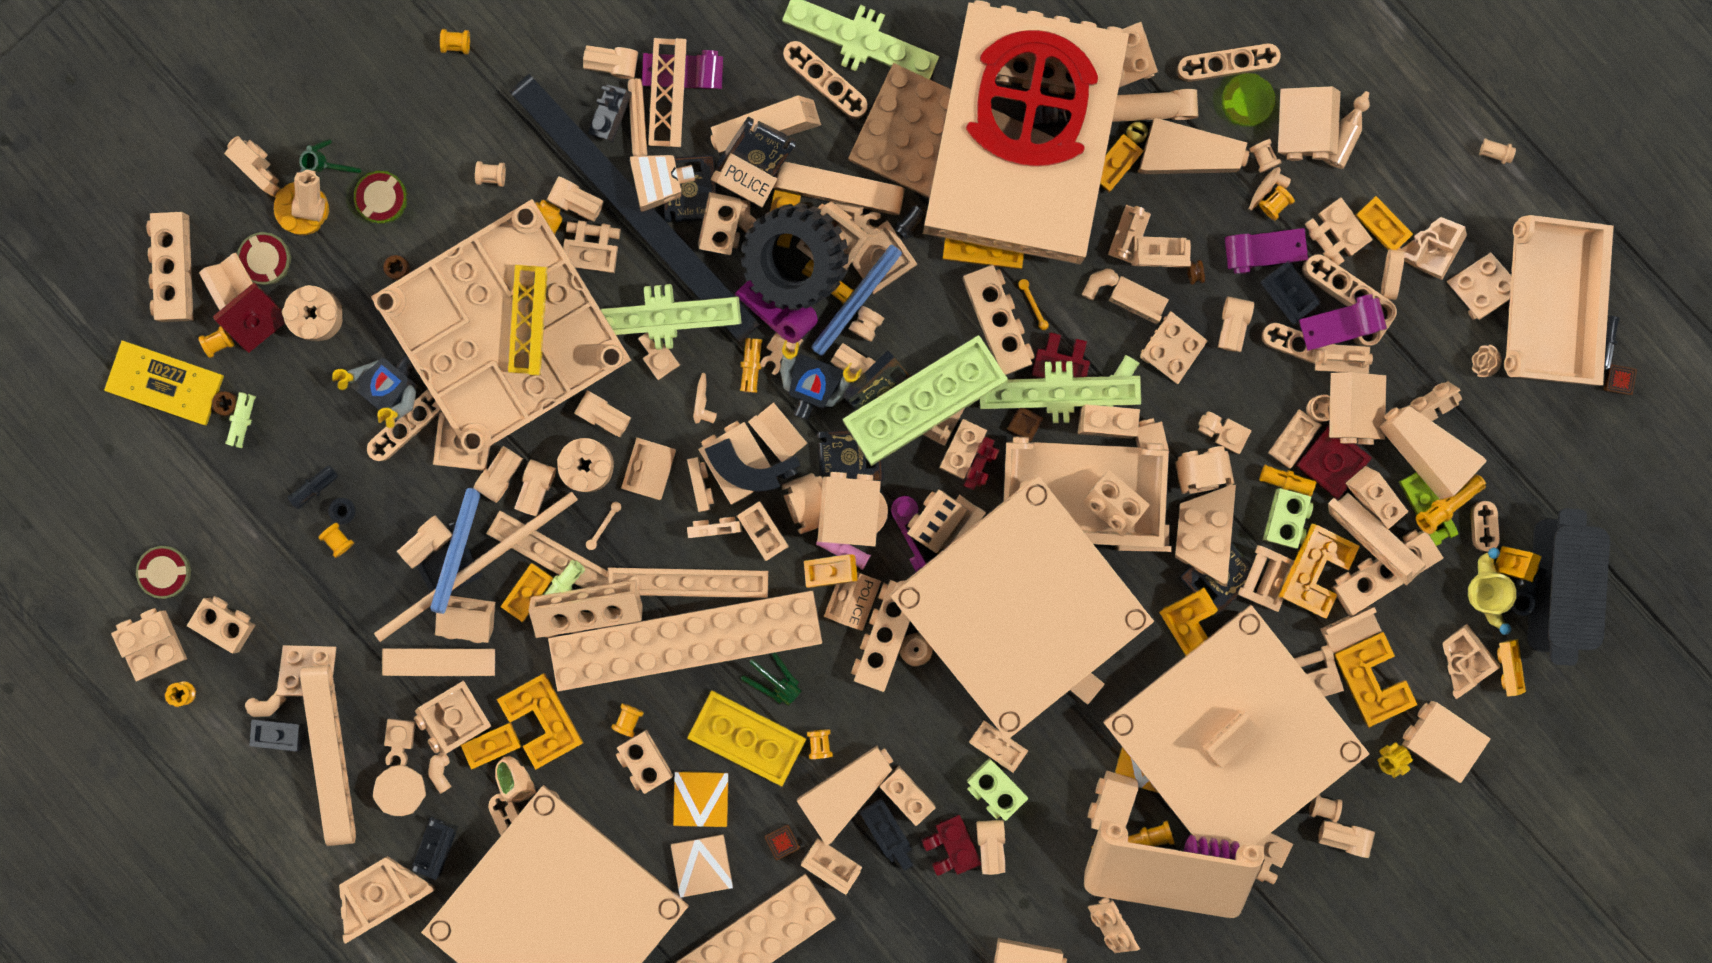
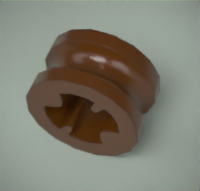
M390 256L384 262V272L393 280L398 281L409 274V264L401 256ZM401 261L402 271H396L395 274H392L391 272L394 271L390 268L392 263L397 264Z
M1197 260L1195 264L1191 262V266L1187 267L1190 285H1195L1196 281H1199L1201 284L1205 283L1202 260Z
M219 392L212 400V407L218 414L230 416L234 414L238 398L230 392ZM223 397L232 401V405H228L230 409L227 411L219 405L220 402H223Z

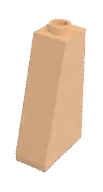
M795 96L711 127L713 133L711 135V142L714 149L718 150V153L723 154L747 117L754 119L751 131H753L757 122L760 121L785 133L787 136L818 127L821 123L814 100Z
M1154 118L1150 125L1138 173L1237 172L1241 166H1246L1249 157V151L1246 150L1247 142Z
M1410 406L1401 409L1395 407L1384 416L1386 421L1379 427L1439 499L1454 496L1486 463V459Z
M875 746L797 798L798 804L826 846L836 838L892 771L890 763L893 762V759L885 748L880 750L878 746Z

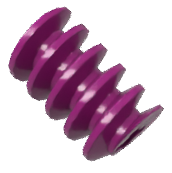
M1190 835L1185 843L1184 852L1235 860L1236 852L1240 845L1238 841H1233L1229 847L1228 841L1222 839L1218 846L1216 838H1211L1209 843H1207L1206 837L1203 836L1197 842L1195 835Z

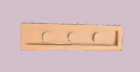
M654 38L648 146L681 147L686 39ZM659 44L675 45L674 57L667 63L658 55ZM658 60H659V61L661 62V64L663 65V67H662L659 71H658ZM673 61L674 71L668 67ZM666 68L673 76V84L664 91L657 83V76ZM657 87H658V89H659L662 93L656 98ZM673 88L671 98L667 92ZM665 95L672 103V109L667 115L662 117L656 110V102ZM655 113H656V115L661 119V120H660L658 123H656V124H655ZM670 115H671V126H670L669 123L665 120V119L668 118ZM662 122L670 129V141L654 140L655 128Z
M1349 493L1345 494L1339 501L1333 498L1328 503L1329 514L1406 586L1426 568V564Z

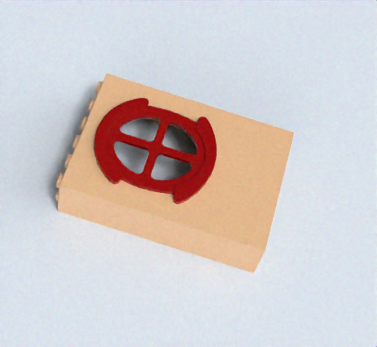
M976 0L974 3L969 2L923 234L1081 265L1087 253L1129 34L1123 33V29L1118 27L1102 29L1097 28V25L1092 22L1082 21L1081 24L1070 22L1069 18L1055 16L1054 19L1043 17L1042 13L1036 11H1028L1026 14L1017 12V9L1011 6H1001L1000 9L990 7V3ZM1023 53H1033L1036 56L1031 87L1028 91L996 85L995 79L998 73L1011 59ZM1048 57L1058 59L1069 71L1075 87V98L1073 100L1041 94L1040 86L1045 61ZM993 97L1022 101L1026 104L1022 133L1018 140L1007 137L998 127L991 109V99ZM1043 105L1063 109L1071 113L1069 123L1054 139L1043 144L1031 142L1030 137L1038 106Z

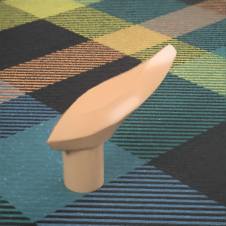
M1280 167L1273 169L1257 188L1249 207L1251 211L1262 201L1266 194L1271 192L1275 183L1284 188L1289 186L1291 179L1280 174Z
M705 373L701 374L697 387L693 414L696 424L700 423V420L714 423L717 413L705 410L707 401L705 395Z

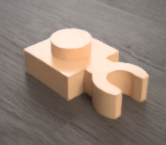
M842 202L836 203L839 208L852 217L851 221L858 227L863 228L866 233L874 234L879 231V228L872 227L869 222L870 219H879V213L870 212L864 215L863 206Z
M777 332L766 347L772 351V354L766 356L761 361L762 368L769 361L775 363L776 367L772 372L773 375H777L781 369L782 347L785 341ZM801 339L800 341H798L799 346H800L801 343L803 342V339ZM787 342L786 346L789 349H795L796 343Z
M391 718L387 720L384 746H391L392 749L386 756V765H391L393 756L397 755L401 759L400 765L406 766L408 758L404 749L413 748L416 722Z

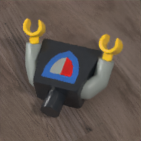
M787 340L784 341L780 372L783 387L789 392V397L798 400L793 413L795 416L808 420L813 406L823 410L826 406L833 407L844 399V392L862 373L861 368L857 374L850 371L852 363H849L844 370L802 355L798 353V342H796L795 349H789L786 346Z
M406 355L395 366L385 358H382L379 361L377 360L349 371L337 369L333 372L332 381L340 380L338 388L345 390L348 387V382L353 383L351 387L379 410L378 422L381 423L383 420H386V427L388 428L394 427L398 419L413 410L417 385L407 376L415 367Z

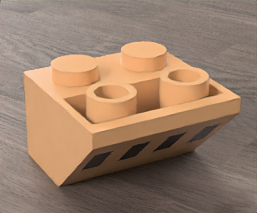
M938 490L937 493L932 491L923 503L926 508L921 515L915 514L908 524L910 530L907 533L938 554L970 511L941 490Z

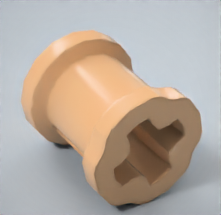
M1270 139L1249 148L1250 152L1254 153L1260 166L1258 169L1260 173L1282 163L1280 159L1276 158Z
M477 161L475 167V183L477 185L496 183L498 186H504L506 176L505 163L488 165L483 164L482 161Z
M1319 794L1311 801L1309 816L1315 817L1318 815L1329 818L1331 822L1337 823L1342 811V800L1337 799L1333 801L1322 798Z

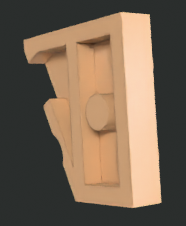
M735 517L720 518V524L709 525V520L693 521V527H687L688 538L743 532L742 523L735 521Z

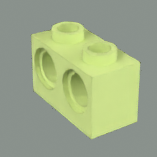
M1281 488L1276 489L1263 540L1290 548H1298L1299 544L1302 545L1307 531L1303 529L1305 519L1310 518L1313 510V503H1310L1311 496ZM1290 499H1295L1299 504V509L1295 514H1291L1287 510V503ZM1285 524L1292 529V535L1287 540L1283 539L1280 535V529Z
M990 758L967 779V782L971 785L967 789L977 800L982 797L989 804L986 809L996 819L1001 816L1006 821L1028 800V797ZM986 774L991 775L994 779L993 785L989 788L980 787V777ZM1002 794L1011 795V805L1005 808L1000 807L997 803L999 796Z

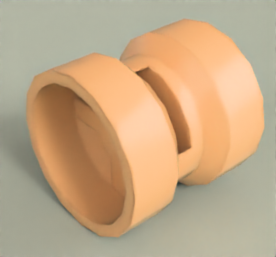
M861 306L858 311L859 317L856 321L852 322L849 330L872 342L875 336V329L877 326H881L884 317L865 306Z
M1319 395L1312 398L1306 406L1307 415L1317 422L1330 420V396Z

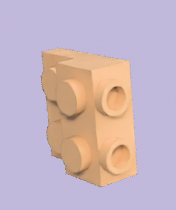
M239 136L233 138L227 145L228 150L224 154L264 192L276 198V194L281 188L277 185L279 182L278 178L269 170H266L271 165L265 159L268 154L251 140L246 142Z
M832 201L826 205L821 204L818 207L821 209L820 214L822 216L830 215L833 218L832 225L834 227L839 225L842 233L839 234L841 240L846 239L848 247L844 249V254H848L849 259L843 268L847 270L870 235L851 221L852 217ZM801 239L796 247L814 260L809 246Z
M155 608L140 614L141 620L132 623L131 619L116 625L117 631L111 633L121 657L126 658L135 681H140L187 659L166 610L159 612Z
M464 681L415 710L417 715L414 717L417 726L421 731L427 730L431 737L428 739L431 749L434 753L440 752L442 756L491 727Z

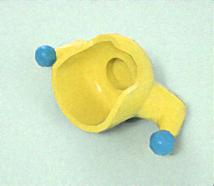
M1493 547L1489 549L1488 553L1478 559V575L1469 584L1468 598L1476 610L1486 615L1488 622L1492 626L1499 628L1500 632L1506 635L1511 632V626L1504 623L1502 613L1507 612L1513 606L1516 600V588L1509 577L1496 572L1494 559L1499 557L1500 552L1497 548Z

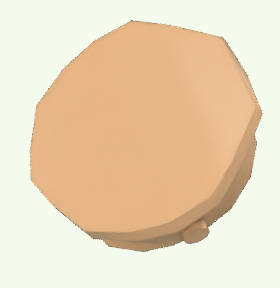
M403 764L391 766L384 770L376 778L373 790V798L384 813L393 816L413 814L426 796L422 775Z

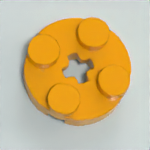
M294 182L280 189L276 194L274 202V214L283 229L296 235H309L318 231L329 214V204L325 194L320 190V198L325 199V208L321 221L317 222L292 216V203L295 197Z

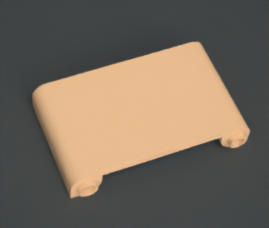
M1534 215L1523 216L1519 218L1513 227L1514 246L1507 351L1504 368L1508 376L1514 378L1591 386L1603 385L1613 226Z
M1013 437V441L1006 443L1004 501L1019 490L1020 484L1023 481L1038 475L1093 544L1164 548L1169 450L1163 449L1164 444L1147 443V448L1040 443L1029 442V437ZM1108 470L1150 504L1136 524L1123 537L1082 503L1084 498Z
M1102 819L1085 869L1084 887L1094 896L1235 918L1240 915L1263 863L1264 846L1243 844L1238 848L1235 860L1129 843L1128 831L1124 825L1119 822Z

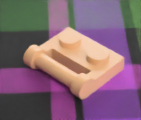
M1258 545L1255 551L1257 555L1244 587H1240L1237 595L1279 612L1283 602V598L1279 597V594L1294 560ZM1268 558L1270 559V561L1263 575L1261 583L1258 587V590L1256 593H1254V588L1262 572L1266 559Z
M1330 645L1321 647L1319 651L1294 658L1300 667L1324 660L1325 668L1306 673L1324 697L1344 691Z

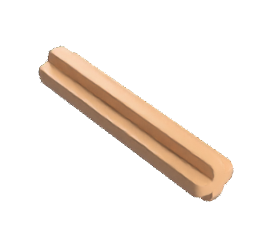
M635 78L628 80V91L632 93L629 99L633 156H647L642 80Z

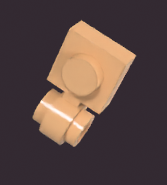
M1207 411L1206 415H1202L1198 423L1200 426L1198 431L1209 437L1218 434L1214 443L1224 446V448L1236 454H1240L1251 430L1230 419H1226L1223 426H1221L1220 421L1222 418Z

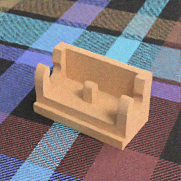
M1133 236L1132 266L1189 267L1191 266L1190 240H1186V238Z
M819 838L816 839L801 863L802 867L845 895L862 869V866L830 845L826 846Z

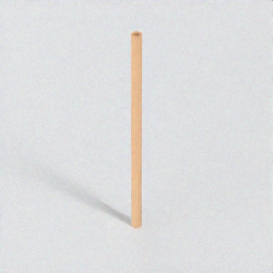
M573 492L567 494L457 573L452 590L576 502L578 499ZM435 590L376 631L374 634L381 642L430 607Z

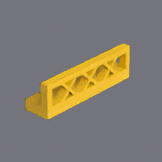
M515 265L508 372L541 375L548 267ZM520 270L535 272L534 285L528 290L520 283ZM519 287L525 292L520 297ZM534 289V295L532 297V295L529 292H531ZM527 295L533 302V310L525 317L518 309V302ZM519 314L523 320L517 324V316ZM531 316H532V324L528 321V319H529ZM526 322L531 328V338L523 344L516 336V331L519 326ZM517 341L521 347L515 351ZM529 343H530V351H529L528 348L526 347ZM522 349L530 356L529 368L514 367L515 355Z

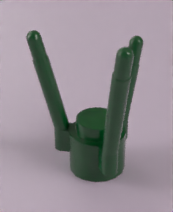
M330 139L314 146L308 145L306 147L307 151L303 152L299 158L300 167L302 168L301 172L311 170L315 171L316 174L327 168L361 173L360 168L327 162L323 153L317 150L332 143Z
M776 652L771 653V656L788 681L783 678L779 682L755 660L751 659L750 664L776 686L774 688L775 692L744 675L740 678L742 681L772 697L779 704L783 702L787 706L801 693L802 690L797 687L799 681L792 676Z

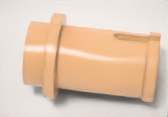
M1485 138L1479 155L1501 160L1502 164L1506 162L1511 163L1516 148H1513L1512 144L1509 143L1506 146Z

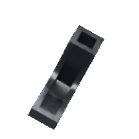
M730 438L705 449L712 466L722 478L734 486L749 491L762 492L780 488L777 477L782 476L783 480L798 473L796 468L801 467L797 456L765 469L749 467L738 457Z

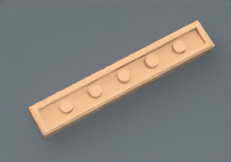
M499 511L486 534L502 542L525 524ZM536 530L512 547L514 550L559 575L569 565L571 560L578 561L585 568V572L580 575L575 584L583 589L607 585V570Z
M608 568L607 585L636 580L640 596L768 598V571Z

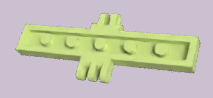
M790 0L782 22L842 46L840 54L845 56L841 66L847 67L850 58L855 60L851 70L857 71L860 62L865 64L867 58H871L890 67L895 63L930 80L939 56L879 32L885 17L884 14L880 13L876 22H873L872 19L875 11L870 9L867 17L864 18L862 15L865 12V6L860 5L853 21L807 1Z
M671 284L665 285L664 296L661 285H655V296H652L651 286H645V305L600 309L616 335L648 332L650 340L654 339L656 350L663 349V338H665L666 349H672L673 338L677 337L678 329L741 324L739 297L674 302Z
M1061 361L1056 362V372H1051V362H1045L1046 378L1010 379L980 398V409L1047 407V413H1053V423H1059V413H1063L1064 423H1069V413H1074V406L1141 405L1140 376L1073 378L1072 361H1067L1066 363L1067 372H1062Z

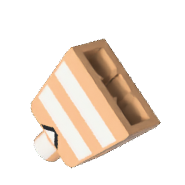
M674 156L630 157L641 212L681 197L680 184L695 181L692 165L676 168Z

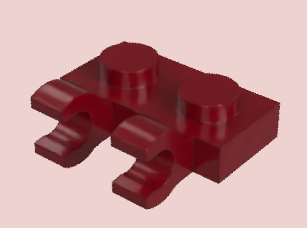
M1049 333L1046 351L1037 350L1032 375L1046 378L1045 362H1051V372H1056V362L1061 361L1062 372H1067L1066 363L1067 361H1072L1073 378L1087 377L1090 361L1083 360L1087 341L1075 339L1072 357L1057 353L1061 335Z
M987 437L983 438L977 449L972 466L967 473L963 487L974 490L975 486L981 487V485H985L989 476L986 472L982 471L985 462L991 463L992 460L996 459L999 452L997 448L993 447L994 440Z
M960 814L936 824L938 833L921 840L926 851L936 848L942 843L949 857L932 864L937 876L946 873L954 868L958 875L981 865Z

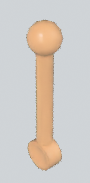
M619 502L611 504V511L592 539L586 542L587 549L594 550L597 547L596 542L614 514L621 510Z

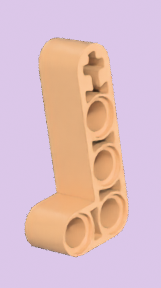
M1314 255L1303 263L1302 273L1304 277L1347 307L1357 303L1354 299L1356 291L1363 292L1365 295L1372 294L1373 299L1379 298L1381 306L1385 307L1388 312L1385 322L1387 329L1389 328L1397 314L1396 306L1390 300L1323 255ZM1317 262L1320 264L1318 267L1320 271L1313 273L1314 267L1312 265ZM1331 271V273L1325 278V280H1323L1322 278L1326 276V274L1324 273ZM1334 276L1343 279L1344 286L1341 290L1333 286L1332 279ZM1387 329L1373 333V338L1370 342L1365 341L1362 336L1353 340L1358 346L1369 347L1377 344Z

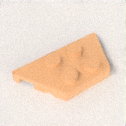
M1230 485L1180 504L1175 558L1185 564L1192 565L1195 570L1203 575L1207 574L1217 580L1218 584L1222 586H1227L1236 485Z
M388 856L341 883L339 887L340 898L342 899L341 917L344 925V943L346 944L436 890L435 887Z

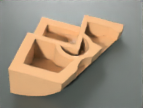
M1440 217L1431 224L1429 229L1420 231L1414 236L1413 241L1403 248L1399 247L1397 250L1404 251L1405 262L1442 280L1467 236L1465 226Z
M1468 624L1464 625L1443 642L1444 653L1448 660V672L1451 675L1454 689L1453 696L1456 699L1500 668L1498 662Z

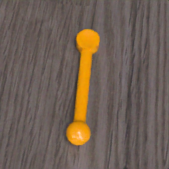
M1022 279L1019 281L1018 286L1021 290H1024L1039 321L1038 327L1041 330H1046L1049 324L1043 319L1028 288V280Z

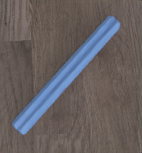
M890 245L812 344L811 348L816 353L823 355L895 264L902 254L897 247Z
M473 488L466 489L431 603V611L438 614H444L481 496L480 492Z

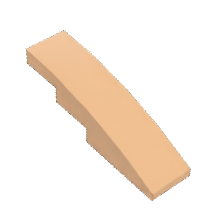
M382 648V675L495 676V649Z

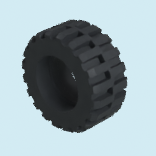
M798 203L794 206L792 204L783 205L753 223L754 226L748 229L745 235L748 240L742 243L741 251L745 253V256L741 258V265L747 269L744 276L747 281H752L754 286L751 289L756 294L760 292L764 295L762 300L766 303L776 302V308L785 309L789 306L791 311L799 310L802 307L805 309L809 308L835 291L840 285V280L845 277L847 270L843 266L848 263L849 255L844 254V249L848 247L846 239L841 240L839 234L842 233L839 225L836 227L832 225L833 218L828 214L822 216L820 214L821 209L815 206L807 209V204ZM782 234L795 235L809 246L814 259V268L811 277L808 279L794 278L787 274L780 266L776 255V245Z

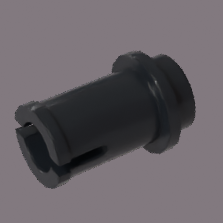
M914 205L900 223H896L897 227L894 231L904 240H907L908 237L912 238L913 231L926 218V213Z

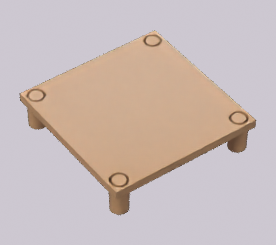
M533 199L371 296L375 307L384 317L470 457H473L631 361V358ZM515 265L548 267L541 375L508 372ZM520 270V283L528 290L534 285L535 272ZM519 287L520 297L525 292ZM534 289L531 292H529L532 295V297L534 295ZM527 295L518 302V309L525 317L533 310V302ZM519 314L517 316V324L523 320ZM532 316L528 319V321H529L531 324H532ZM526 322L519 326L516 331V336L523 344L531 338V328ZM517 341L515 351L521 347ZM529 343L526 347H527L528 350L530 351V343ZM524 349L515 355L514 367L529 368L530 356Z
M1038 475L1023 481L1018 491L909 579L898 582L894 587V591L889 594L1007 740L1154 622Z
M1252 605L1235 615L1231 621L1103 721L1189 832L1195 835L1197 842L1201 836L1206 837L1207 843H1209L1211 838H1216L1218 846L1222 839L1228 841L1229 847L1233 841H1238L1240 846L1243 844L1256 845L1369 755V752ZM1242 710L1250 716L1249 718L1259 727L1261 732L1221 768L1202 747Z
M543 785L421 933L457 963H642L689 905L682 900V897L680 898L678 893L668 889L561 800L555 791L549 790Z

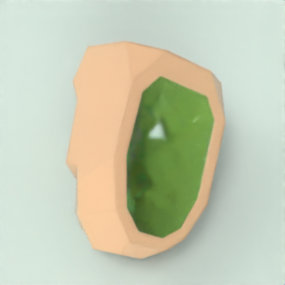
M508 756L503 757L497 763L495 778L500 793L506 802H521L529 799L536 793L534 783L518 760Z

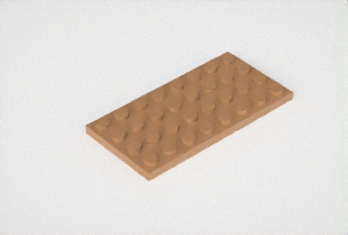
M893 63L850 153L848 161L930 198L951 89ZM992 109L994 119L1000 130L1007 137L1018 140L1021 137L1023 123ZM1032 127L1030 137L1032 143L1043 144L1054 139V137Z

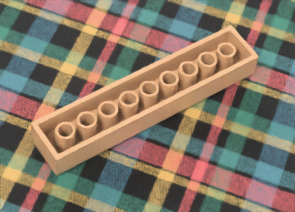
M813 590L548 638L557 691L823 643Z

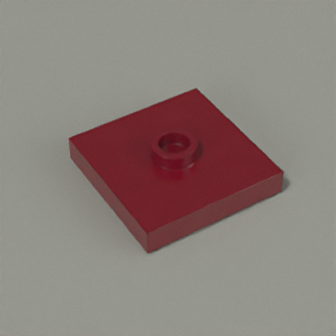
M255 282L213 316L215 321L248 353L285 324L282 309Z
M1329 424L1296 466L1332 496L1339 499L1348 488L1346 482L1363 469L1372 457L1356 444L1340 443V438L1329 437Z

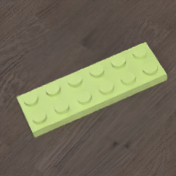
M978 335L843 419V422L872 466L1000 387L1008 379Z

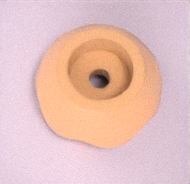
M1492 345L1481 346L1479 351L1472 356V371L1477 373L1478 377H1489L1495 374L1502 363L1501 355L1497 348Z
M913 633L904 637L899 652L907 664L920 666L930 660L933 648L921 633ZM915 647L919 648L918 652H914Z

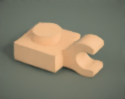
M647 332L638 338L649 353L643 360L657 380H660L680 366L671 351L666 349L665 343L663 344V349L656 350L655 342L653 339L650 340Z

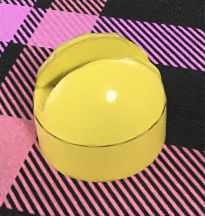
M1133 122L1127 128L1126 136L1135 144H1140L1147 138L1148 129L1142 122ZM1134 127L1144 132V135L1142 136L1139 133L1131 130Z

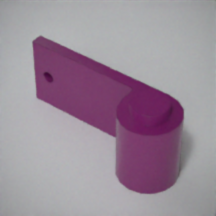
M702 50V55H686L684 88L722 89L723 56H718V51ZM643 53L642 86H651L653 54ZM658 54L665 63L674 57V55ZM658 60V71H659V70L663 67V65H662L661 62ZM674 61L668 66L672 71H674ZM666 68L657 76V83L661 87H669L673 84V76Z
M1304 228L1256 235L1240 234L1224 238L1228 270H1234V274L1249 273L1252 267L1283 264L1288 260L1290 262L1308 260Z
M751 280L747 281L735 293L743 303L787 342L796 343L800 341L817 324V315L812 307L806 309L802 307L799 310L792 311L789 309V306L785 309L776 308V302L766 303L762 300L764 295L760 292L756 294L751 289L754 286Z
M1372 294L1356 298L1357 303L1352 306L1300 319L1299 323L1307 351L1386 330L1387 326L1379 298L1373 299Z
M902 496L893 502L891 513L914 554V557L909 560L917 572L918 569L926 564L911 536L907 534L908 531L904 525L909 523L915 514H918V506L914 499Z

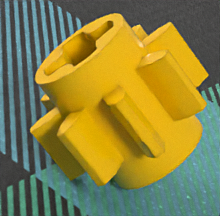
M1395 742L1391 746L1386 745L1380 750L1383 756L1377 761L1384 773L1395 778L1399 774L1403 776L1411 770L1408 764L1413 759L1407 748L1398 746Z

